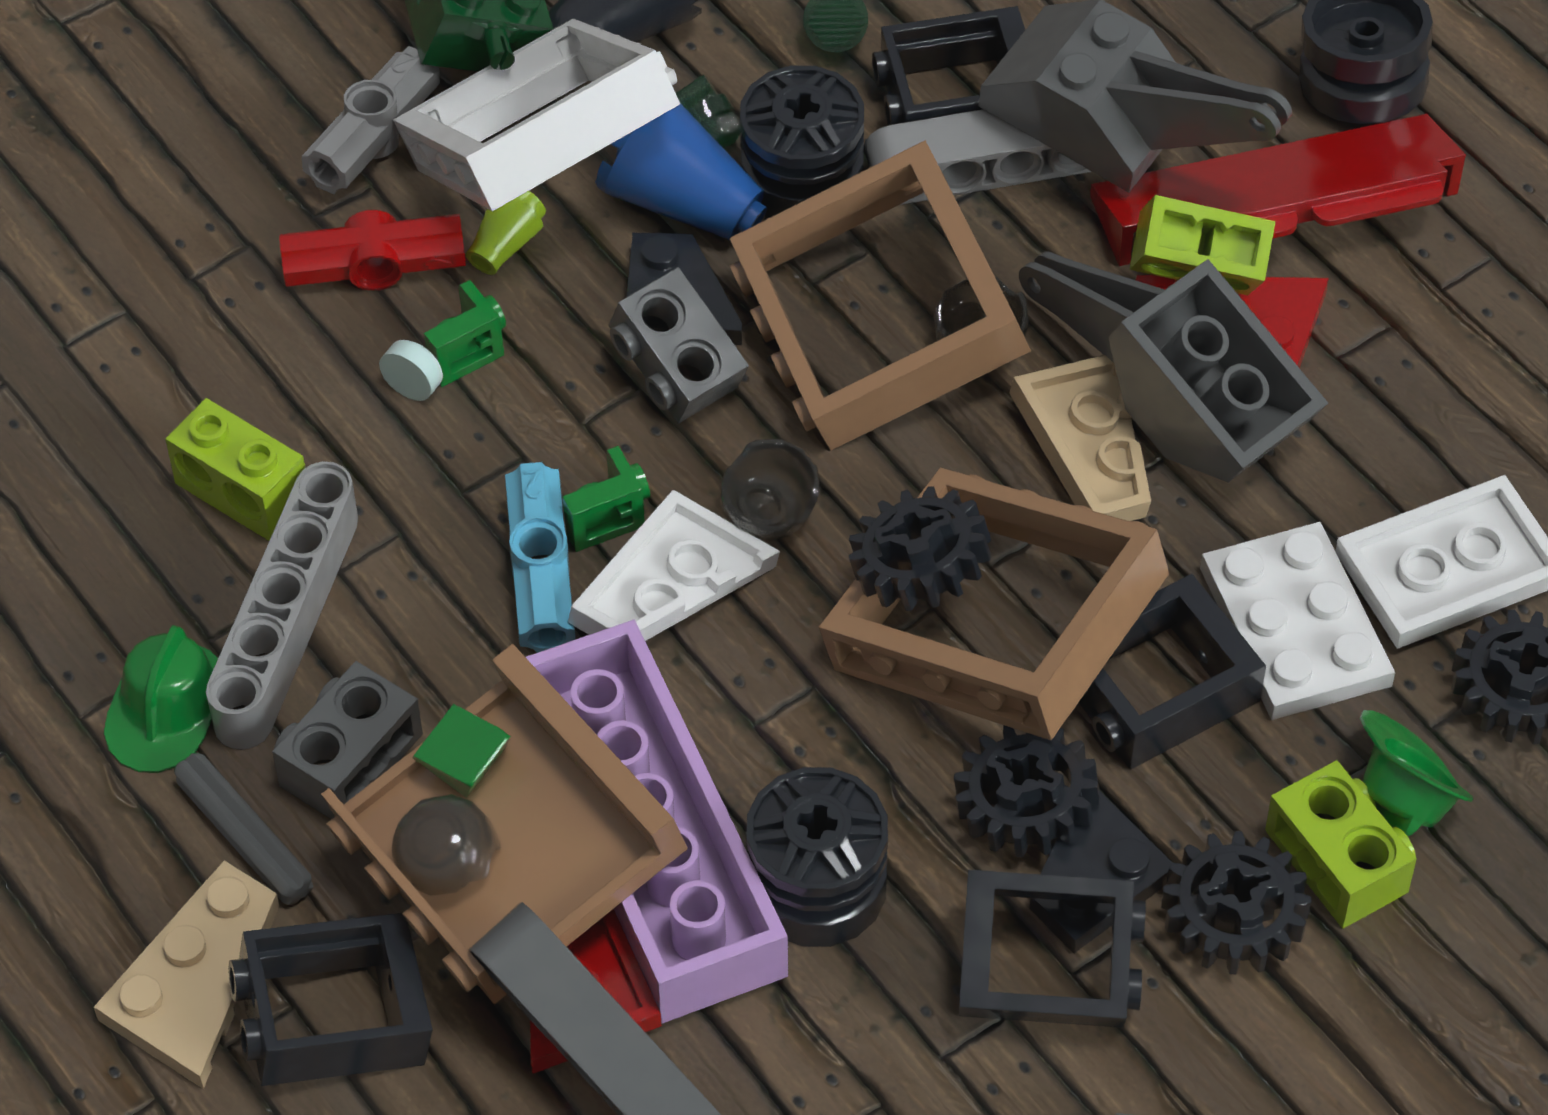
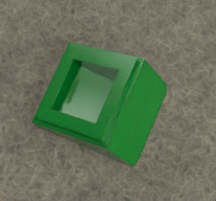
M453 704L412 758L467 798L506 748L511 736L499 727Z

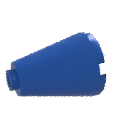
M681 103L611 143V145L618 149L616 160L613 166L602 161L595 182L597 188L607 195L727 240L761 223L768 209L761 203L764 197V190Z

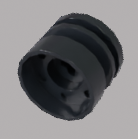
M791 65L770 71L749 86L740 102L741 167L764 190V197L761 203L768 208L765 214L766 218H771L863 172L864 102L856 87L843 76L818 66Z
M803 767L776 777L758 792L747 814L746 840L747 853L785 929L788 941L803 947H831L854 939L876 921L886 900L888 815L875 791L857 776L832 767Z

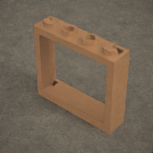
M926 140L730 238L740 260L730 265L734 277L744 296L747 298L755 294L760 304L750 310L765 342L767 343L776 338L781 349L771 355L776 369L785 386L789 388L797 384L802 397L792 401L797 415L806 432L815 427L818 428L830 450L854 440L1031 352L1024 334ZM925 193L986 317L824 397L767 271Z
M940 467L917 498H922L928 486H934L938 498L941 499L951 490H957L962 503L972 499L976 502L979 514L984 515L989 532L1105 565L1109 569L1035 672L882 625L901 599L897 598L887 608L883 607L878 595L875 594L867 597L863 593L860 581L855 579L819 626L834 670L1052 740L1168 577L1169 570L1158 530L1148 527L1139 521L1123 520L1095 512L1083 505H1070L1039 496L1030 490L1014 489L986 481L977 475H965Z

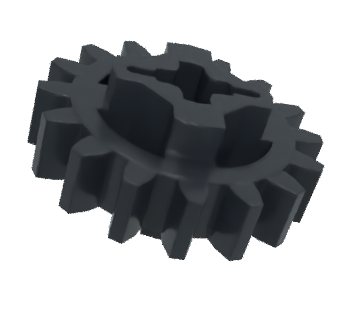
M928 486L922 498H913L908 490L901 491V502L894 506L884 500L877 503L881 513L877 518L862 516L859 519L863 533L850 535L849 542L853 553L848 555L856 580L860 581L863 593L867 597L877 594L881 606L886 608L894 603L897 598L902 599L905 611H912L918 599L927 598L928 603L934 608L939 606V594L948 591L950 594L959 597L963 594L960 582L963 579L979 581L982 574L978 563L991 560V553L987 543L992 540L984 515L979 514L977 504L973 499L962 503L959 492L954 489L948 492L942 499L938 498L934 486Z
M1515 609L1508 610L1505 624L1502 625L1488 615L1483 618L1480 633L1468 629L1465 632L1462 647L1456 650L1451 670L1455 672L1451 689L1453 694L1465 695L1461 712L1464 715L1480 712L1483 715L1480 730L1485 733L1496 724L1504 727L1506 742L1512 743L1517 735V731L1527 732L1532 744H1540L1543 730L1548 728V627L1543 626L1542 612L1536 611L1531 617L1530 622H1521Z
M1004 725L1002 740L996 742L991 737L982 735L979 737L980 755L974 752L963 753L962 763L964 771L954 774L959 819H967L969 835L973 839L987 833L989 849L991 851L997 852L1008 842L1014 844L1016 857L1023 858L1028 845L1037 844L1039 850L1044 855L1051 854L1052 839L1059 837L1062 841L1071 845L1075 842L1074 824L1090 827L1093 823L1091 807L1098 806L1100 803L1095 759H1086L1085 746L1081 740L1071 742L1065 746L1064 729L1060 728L1053 739L1048 740L1027 732L1026 734L1017 735L1013 728ZM1063 774L1070 782V787L1064 785ZM984 791L990 793L991 804H994V807L985 799Z
M1235 831L1232 843L1230 845H1222L1220 839L1212 833L1207 836L1206 848L1203 853L1198 848L1188 844L1184 847L1182 864L1171 862L1168 868L1167 885L1163 887L1161 908L1167 910L1165 929L1167 933L1182 932L1179 950L1183 954L1193 951L1197 947L1203 951L1202 967L1208 969L1217 958L1226 960L1229 974L1236 975L1240 967V961L1249 960L1257 972L1265 971L1268 953L1284 961L1288 958L1291 941H1302L1307 922L1305 919H1308L1311 906V896L1304 894L1307 876L1305 872L1289 873L1293 855L1288 851L1276 857L1269 855L1270 839L1263 837L1257 842L1255 847L1245 845L1243 832ZM1208 877L1209 883L1198 885L1203 879ZM1198 885L1197 895L1191 896L1193 890ZM1280 909L1281 912L1275 921L1265 928L1263 922L1273 919L1274 910Z

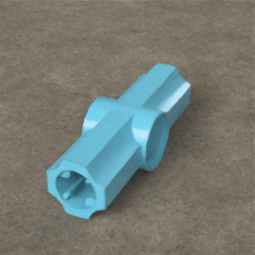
M542 462L520 464L516 470L505 474L510 533L509 546L514 579L520 647L531 648L537 653L575 640V627L568 623L572 596L559 469L549 468ZM537 555H547V556H548V557L543 558V559H532V558H531V557L537 556Z

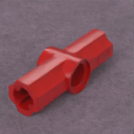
M365 210L349 217L344 227L280 234L279 236L286 287L350 279L351 283L358 288L382 290L396 284L402 277V273L466 266L460 214L396 221L387 212Z

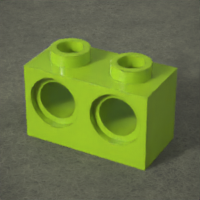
M1155 195L1140 211L1129 270L1179 280L1209 259L1236 293L1249 295L1265 281L1276 221Z
M205 398L165 438L175 484L270 541L294 483L302 470L305 469L304 457L208 398Z
M1338 760L1271 795L1265 831L1282 853L1288 851L1293 855L1291 864L1297 872H1305L1307 876L1306 883L1342 929L1409 892L1417 860L1410 839L1400 828H1392L1377 810L1375 801L1368 794L1365 783L1358 778L1352 779ZM1315 814H1329L1336 819H1322ZM1354 863H1368L1374 866L1376 869H1363L1358 867Z

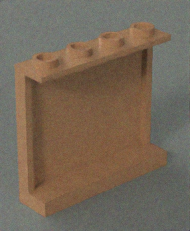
M511 644L492 659L502 680L465 709L499 727L511 736L506 748L467 798L412 758L423 743L344 805L330 788L321 793L335 815L326 825L343 848L350 855H353L360 848L372 861L364 870L383 895L390 900L399 893L410 905V908L402 914L423 942L429 946L438 938L450 952L442 959V962L466 992H469L478 985L493 1004H496L507 994L488 975L482 965L470 953L469 948L518 903L523 902L560 941L565 946H568L688 849L674 818L514 644Z

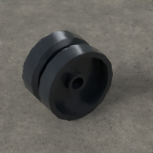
M1308 0L1302 15L1301 28L1303 51L1300 56L1299 80L1303 96L1317 111L1335 120L1355 124L1384 123L1411 112L1423 101L1429 83L1430 60L1428 52L1432 43L1433 29L1429 5L1424 0Z

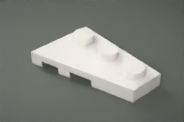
M672 490L574 602L570 609L568 623L590 635L635 619L646 641L775 568L780 551L677 491Z

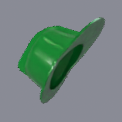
M172 625L168 633L150 636L135 645L126 657L122 678L107 712L104 735L108 750L121 765L137 772L160 773L175 768L180 761L186 760L192 753H196L206 737L212 721L206 689L218 657L209 649L199 646L194 640L188 638L180 626Z
M1363 710L1360 715V721L1374 742V747L1363 776V782L1367 786L1368 794L1375 801L1377 810L1392 828H1400L1409 837L1420 826L1432 827L1436 825L1459 799L1472 802L1473 796L1456 782L1443 761L1417 735L1384 714L1373 710Z

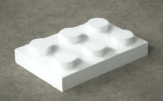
M1506 475L1341 536L1337 540L1335 552L1397 649L1548 591V537Z
M1321 522L1202 554L1200 569L1217 605L1266 665L1261 699L1271 720L1392 687L1395 671Z

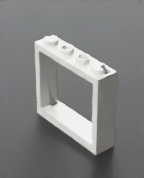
M571 19L514 51L515 62L508 69L500 70L499 65L497 69H493L490 65L393 119L419 172L483 207L494 211L680 105V102L672 85L677 83L676 73L674 69L667 67L660 51L656 52L654 49L612 34L599 27ZM587 81H591V83L587 84L586 86L571 93L570 95L564 97L556 103L548 106L547 108L541 110L540 112L534 114L526 120L518 123L517 125L511 127L503 133L495 136L494 138L488 140L485 143H481V141H483L484 139L499 132L500 130L506 128L514 122L522 119L523 117L529 115L530 113L536 111L544 105L552 102L553 100L559 98L567 92L575 89L576 87L582 85Z

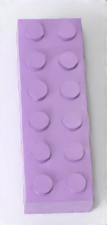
M635 619L527 656L526 658L674 818L688 849L614 908L659 1008L661 1024L788 977V936Z

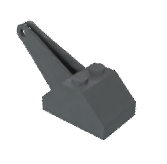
M1088 0L1044 6L981 85L978 105L1130 193L1162 149L1273 140L1281 130V125H1284L1292 115V108L1287 99L1273 89L1237 82L1176 63L1150 26L1103 0Z
M1043 252L1035 258L1034 262H1029L1019 270L1021 286L1032 300L1038 302L1059 317L1115 364L1125 410L1162 455L1169 460L1229 483L1313 419L1328 404L1326 399L1209 259L1166 290L1082 264L1052 252Z

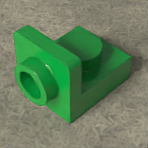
M471 280L458 285L462 314L447 318L436 327L424 333L426 349L434 355L442 369L443 380L440 383L441 387L504 356L501 330L506 327L504 313L495 298L491 295L484 297Z
M619 446L606 450L607 480L586 484L577 491L562 496L566 535L575 552L637 530L645 522L643 500L650 498V488L646 476L638 463L629 465Z

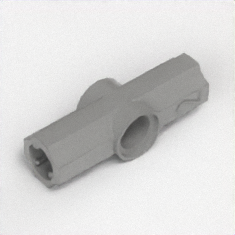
M408 46L403 52H396L372 80L356 82L347 88L344 94V110L302 155L303 171L312 178L316 187L335 194L339 188H347L372 159L382 158L394 152L399 145V131L393 119L425 101L440 84L439 68L421 64L418 50Z

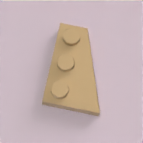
M1106 355L1015 376L1009 394L1073 503L1086 506L1095 512L1127 521L1145 518L1151 504V497L1141 445L1135 440L1132 417L1125 410L1115 364Z
M224 860L94 1006L97 1020L204 1089L212 1070L211 1060L222 1035L226 1036L235 1015L233 1009L235 1002L232 999L229 984V960L239 959L243 931L271 928L279 909L277 893Z

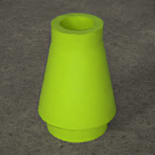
M527 191L494 211L487 209L475 239L466 252L468 261L481 272L495 275L503 263L542 230L543 222L541 219L546 214L544 204L533 193Z

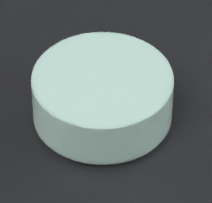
M398 340L394 342L379 361L380 371L387 383L398 393L412 400L423 401L428 399L443 380V373L438 360L429 350L413 341Z

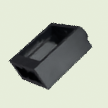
M1018 6L881 27V51L872 53V67L877 87L886 86L888 95L884 96V108L888 126L983 110L978 106L980 95L914 105L905 74L996 60L997 64H999L1025 31Z
M1193 574L1155 593L1109 659L1172 628L1211 678L1139 715L1102 668L1078 702L1093 720V728L1101 744L1110 752L1116 750L1130 770L1257 704L1261 700L1266 671L1265 663Z
M968 870L959 1016L1123 1028L1127 1019V1010H1140L1142 991V969L1129 968L1131 941L1143 942L1146 901L1133 900L1134 881ZM994 896L1114 904L1109 1000L988 992Z
M402 913L243 931L239 959L229 960V984L233 1001L244 1000L248 1019H242L240 1022L241 1046L245 1061L256 1060L261 1086L425 1065L433 1029L409 924ZM375 966L388 1022L387 1027L277 1040L265 979Z

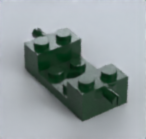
M405 0L420 61L424 65L477 72L490 65L493 69H497L499 65L500 70H505L515 62L514 51L553 30L545 0Z

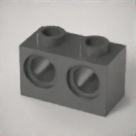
M679 267L618 302L609 323L611 340L616 350L625 360H633L646 378V389L653 402L662 410L668 409L678 424L737 389L749 367L746 360ZM643 317H658L667 324L669 330L665 332L654 331L644 323ZM690 365L697 368L702 373L704 380L691 381L686 379L679 372L678 366Z
M355 661L340 678L331 679L323 687L316 704L299 723H291L278 737L272 753L279 787L328 818H334L335 815L321 793L330 788L344 805L395 765L423 735L418 698L358 661ZM361 715H373L365 719H355L356 717ZM320 760H332L331 762L323 765L313 764Z

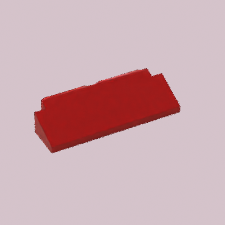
M1428 114L1146 172L1130 193L1109 181L1091 184L1090 197L1118 266H1124L1131 262L1133 234L1137 231L1140 211L1155 195L1276 221L1272 238L1274 239L1292 234L1296 230L1298 223L1315 220L1323 226H1335L1433 205L1441 200L1443 192H1445L1447 197L1457 195L1466 154Z

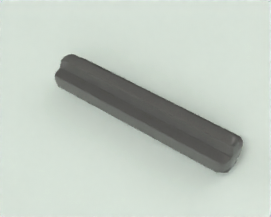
M192 753L186 760L180 761L176 765L174 773L177 776V784L269 888L277 893V897L284 904L294 905L312 891L311 874L203 754Z

